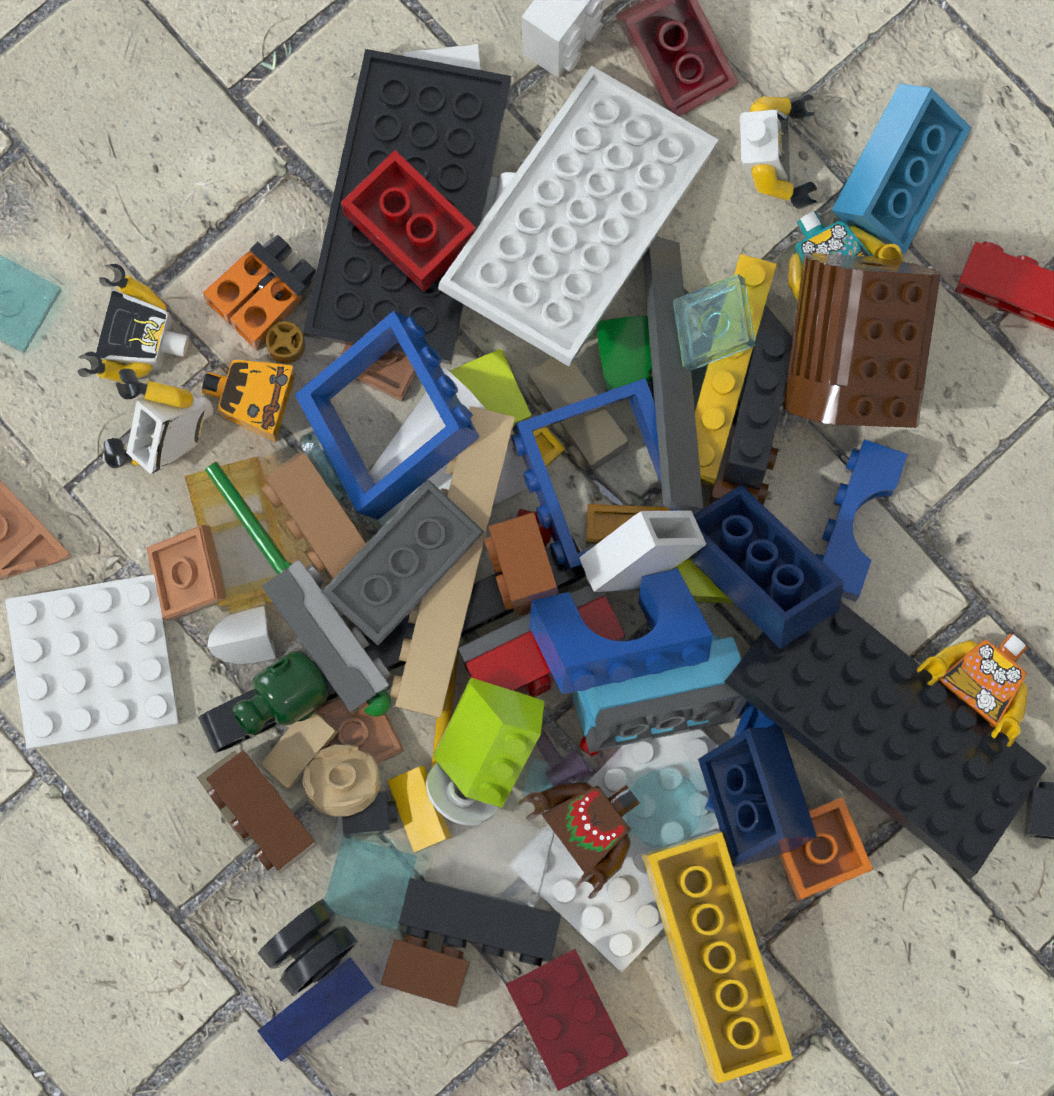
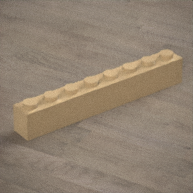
M469 406V410L473 414L470 419L480 437L447 463L445 473L451 474L452 479L449 490L441 488V491L485 533L427 593L421 602L411 610L408 622L415 624L412 639L404 637L399 660L406 662L403 676L395 675L390 693V698L397 699L396 708L436 718H441L515 418Z

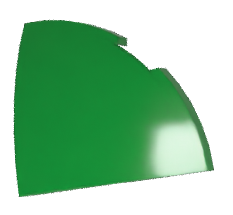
M630 316L599 321L596 327L606 390L610 391L646 378L648 383L652 379L649 371L652 370L648 316Z

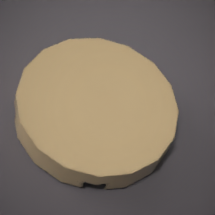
M350 744L332 745L320 750L313 756L314 760L309 765L307 764L303 771V789L309 803L319 812L333 817L350 816L363 811L375 800L380 790V772L374 757L368 752L366 754L360 751L359 747Z

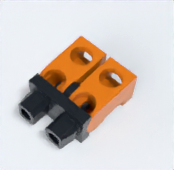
M279 235L267 241L263 246L257 241L250 248L249 252L243 255L203 292L206 303L229 325L232 323L233 329L256 351L266 342V335L271 326L282 322L308 297L306 289L312 284L316 276V270L303 258L290 271L281 264L292 253V248Z

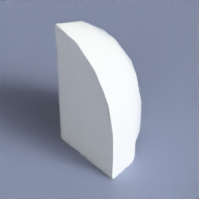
M265 606L234 613L219 622L209 635L207 648L213 656L224 662L234 664H248L275 659L274 642L270 640L267 623H269Z

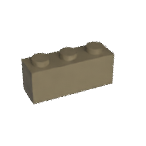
M551 357L527 373L529 385L525 388L529 396L537 406L543 403L548 412L597 395L574 360L570 366H567ZM605 406L550 425L558 437L562 434L565 435L571 444L568 452L578 467L585 465L590 473L628 449L629 440Z

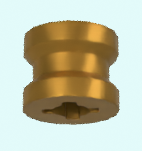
M282 321L272 325L268 330L266 346L275 361L281 364H293L303 356L305 340L298 326L288 321Z

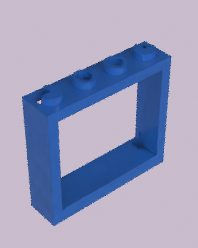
M396 311L391 312L295 394L357 513L377 520L382 518L480 437L470 419L473 414L465 405L461 404L456 395L458 393L456 384L449 376L444 374L440 366L442 363L440 355L425 340L423 336L426 333L425 329L416 323L413 316L407 317ZM399 342L446 427L375 484L330 399Z
M646 378L519 422L512 428L514 434L510 435L514 445V453L517 457H523L527 468L523 472L526 486L530 493L536 492L540 507L536 508L539 521L543 529L549 528L554 541L550 544L552 556H555L558 565H563L565 572L582 566L579 558L590 549L580 553L576 551L533 431L628 398L662 488L655 402ZM669 508L670 511H680V510H676V509Z

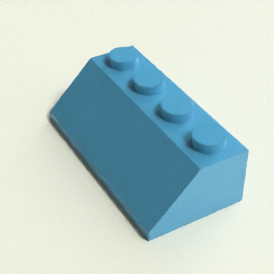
M899 83L831 211L848 226L854 225L875 236L885 244H896L901 249L902 254L905 255L972 127L932 88Z

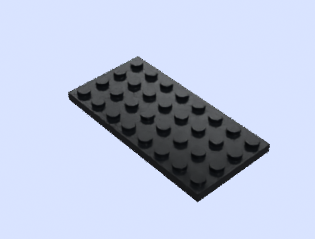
M365 49L303 331L305 337L354 345L391 312L396 311L407 317L413 316L416 323L425 329L426 333L423 336L428 345L433 347L440 355L442 363L452 364L464 304L438 289L439 283L448 269L423 292L344 215L341 202L396 150L477 229L483 219L511 85L510 75ZM399 342L387 351L388 353L406 356Z
M843 602L840 603V609L837 613L781 649L762 631L724 682L969 880L973 878L1047 767L1015 741L1010 747L1006 746L1009 739L1004 733H998L995 739L992 738L991 733L995 728L990 726V723L939 681L932 686L928 685L927 683L932 680L930 672L923 669L918 673L917 668L920 664Z

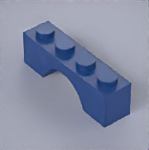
M865 439L860 450L852 448L846 465V469L852 471L848 485L840 483L834 500V504L840 506L836 520L829 518L822 536V540L828 541L824 555L816 554L844 582L842 597L854 602L860 596L872 561L861 551L855 541L853 534L854 515L866 502L875 498L893 495L908 455Z

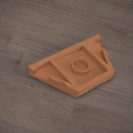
M0 480V580L66 561L72 557L61 543Z

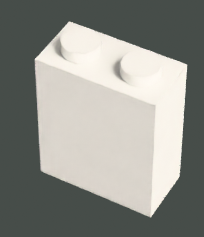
M640 511L579 559L594 592L640 590L642 576L673 570L704 547L706 542L692 511Z

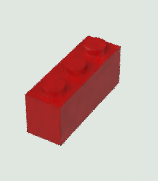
M975 241L955 292L1054 330V269L1050 271L1038 266L1039 263L1035 259L1028 256L1018 255L1014 257L1004 253V249L995 243L984 241L981 244Z

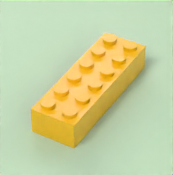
M714 831L642 854L641 856L711 1079L719 1084L792 1060L793 1057L722 832Z

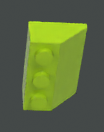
M470 678L439 741L433 758L465 797L502 808L541 735L545 701Z

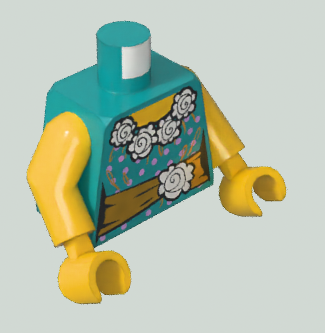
M814 211L797 221L805 239L795 245L794 255L789 259L788 287L798 301L805 254L824 253L871 256L904 262L905 260L901 249L896 244H885L875 236L854 225L847 226L842 220L825 228L818 214Z

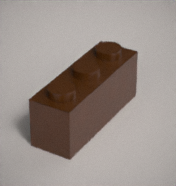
M244 750L240 751L206 778L212 786L206 792L220 810L227 805L236 817L230 823L244 840L249 836L252 837L259 846V849L254 854L268 871L275 867L279 873L284 872L318 845Z

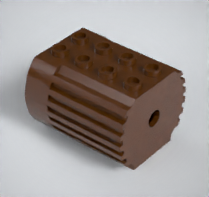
M824 253L805 254L784 409L806 419L833 425L917 428L919 426L941 273L926 266H918V264L905 263L904 261L879 257Z

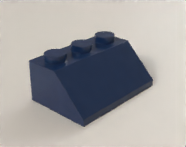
M748 728L698 759L733 868L791 852L817 837L782 728Z

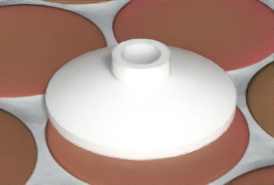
M438 762L430 770L426 780L427 794L433 806L444 817L462 825H478L486 822L494 815L498 808L497 806L465 797Z

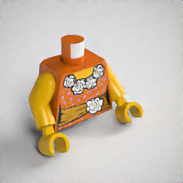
M1009 634L998 648L986 639L980 644L970 640L944 648L934 657H929L917 668L918 673L923 669L931 673L932 680L927 683L928 685L932 686L939 681L990 723L989 725L995 728L991 733L992 738L995 739L998 733H1004L1009 739L1006 746L1010 747L1020 734V724L1026 713L1028 687L1023 681L1027 673L1015 662L1025 652L1027 646L1016 636Z

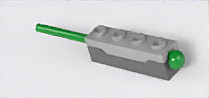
M214 462L209 465L205 472L277 573L274 578L261 587L352 715L365 706L367 707L364 709V712L372 717H380L386 714L391 706V698L387 693L390 686L386 681L391 677V674L379 657L373 661L364 651V648L369 643L356 626L349 630L341 618L344 614L321 593L322 590L319 586L325 582L314 566L310 564L305 568L300 559L293 564L287 562L219 463Z

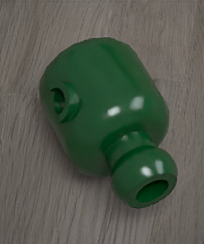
M293 651L259 672L253 678L252 689L255 696L250 700L244 699L237 702L232 709V713L240 727L248 735L260 732L265 722L269 719H272L278 725H291L297 721H304L313 715L314 709L326 701L329 692L328 686L314 662L305 653Z

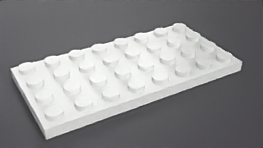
M591 65L445 273L438 289L565 365L570 366L716 148L719 139Z

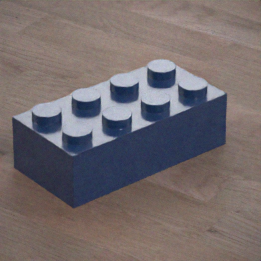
M740 485L703 508L697 514H693L706 545L690 556L689 559L780 649L839 611L844 582L744 486Z

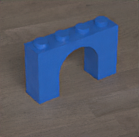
M678 568L641 577L638 604L652 631L644 637L631 641L610 640L591 631L582 620L569 592L532 600L529 627L561 694L585 691L611 683H621L628 679L650 674H660L664 671L685 666H695L709 661L713 634Z

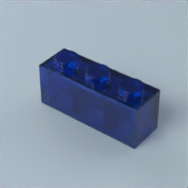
M350 957L257 1031L281 1062H286L377 989L354 959Z

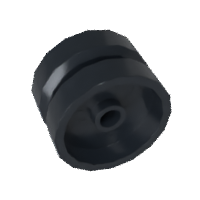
M324 899L319 900L289 922L258 952V955L270 969L280 968L290 960H295L285 969L280 978L281 983L292 996L297 995L313 982L316 983L326 976L359 942L346 926H339L325 936H322L336 918V913Z

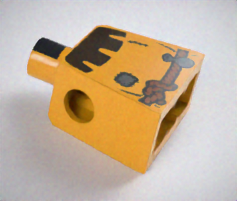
M232 360L227 377L211 372L206 373L202 385V394L220 398L218 412L222 418L276 442L296 373L294 367L287 364Z

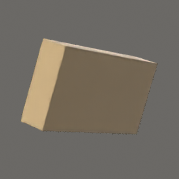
M314 709V713L310 718L304 721H297L290 726L260 765L284 787L292 789L303 776L306 765H309L314 760L313 756L326 748L339 730Z

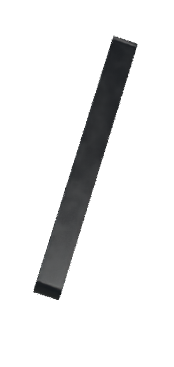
M572 538L577 553H580V550L575 540ZM550 547L545 549L558 591L586 577L583 566L565 572L563 565H558L555 556H552ZM503 572L493 574L473 584L461 637L514 612V608L505 609L496 576L502 575ZM410 614L378 646L367 635L364 636L369 643L364 648V651L372 661L379 657L389 672L406 664L405 661L399 660L404 637L412 639L415 624L408 622ZM323 675L329 690L325 701L327 702L337 697L338 694ZM253 689L198 717L214 753L229 749L278 725L272 719H269L265 722L263 729L253 735L246 734L240 727L232 713V709L237 702L253 698L255 696Z

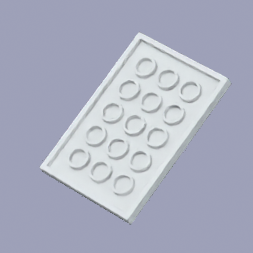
M701 729L624 745L587 782L592 787L598 785L608 798L627 785L640 802L638 806L622 817L632 830L628 834L631 846L624 864L604 884L595 898H588L594 890L589 882H582L578 888L576 887L577 881L584 872L549 824L509 865L522 880L558 914H561V917L620 973L632 963L664 928L641 855L707 833L720 832L715 813L704 809L709 793L698 761L700 757L717 748L718 745Z

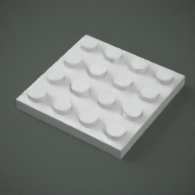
M154 574L5 599L26 749L34 750L180 725L165 623L162 618Z

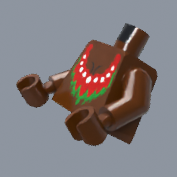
M587 782L558 784L540 793L532 792L519 801V805L524 802H530L535 808V812L529 814L526 818L533 820L541 814L584 872L577 881L576 887L578 888L582 882H589L594 890L588 898H595L604 884L624 864L631 846L628 834L632 830L622 817L640 804L636 796L627 785L608 798L598 785L592 787Z

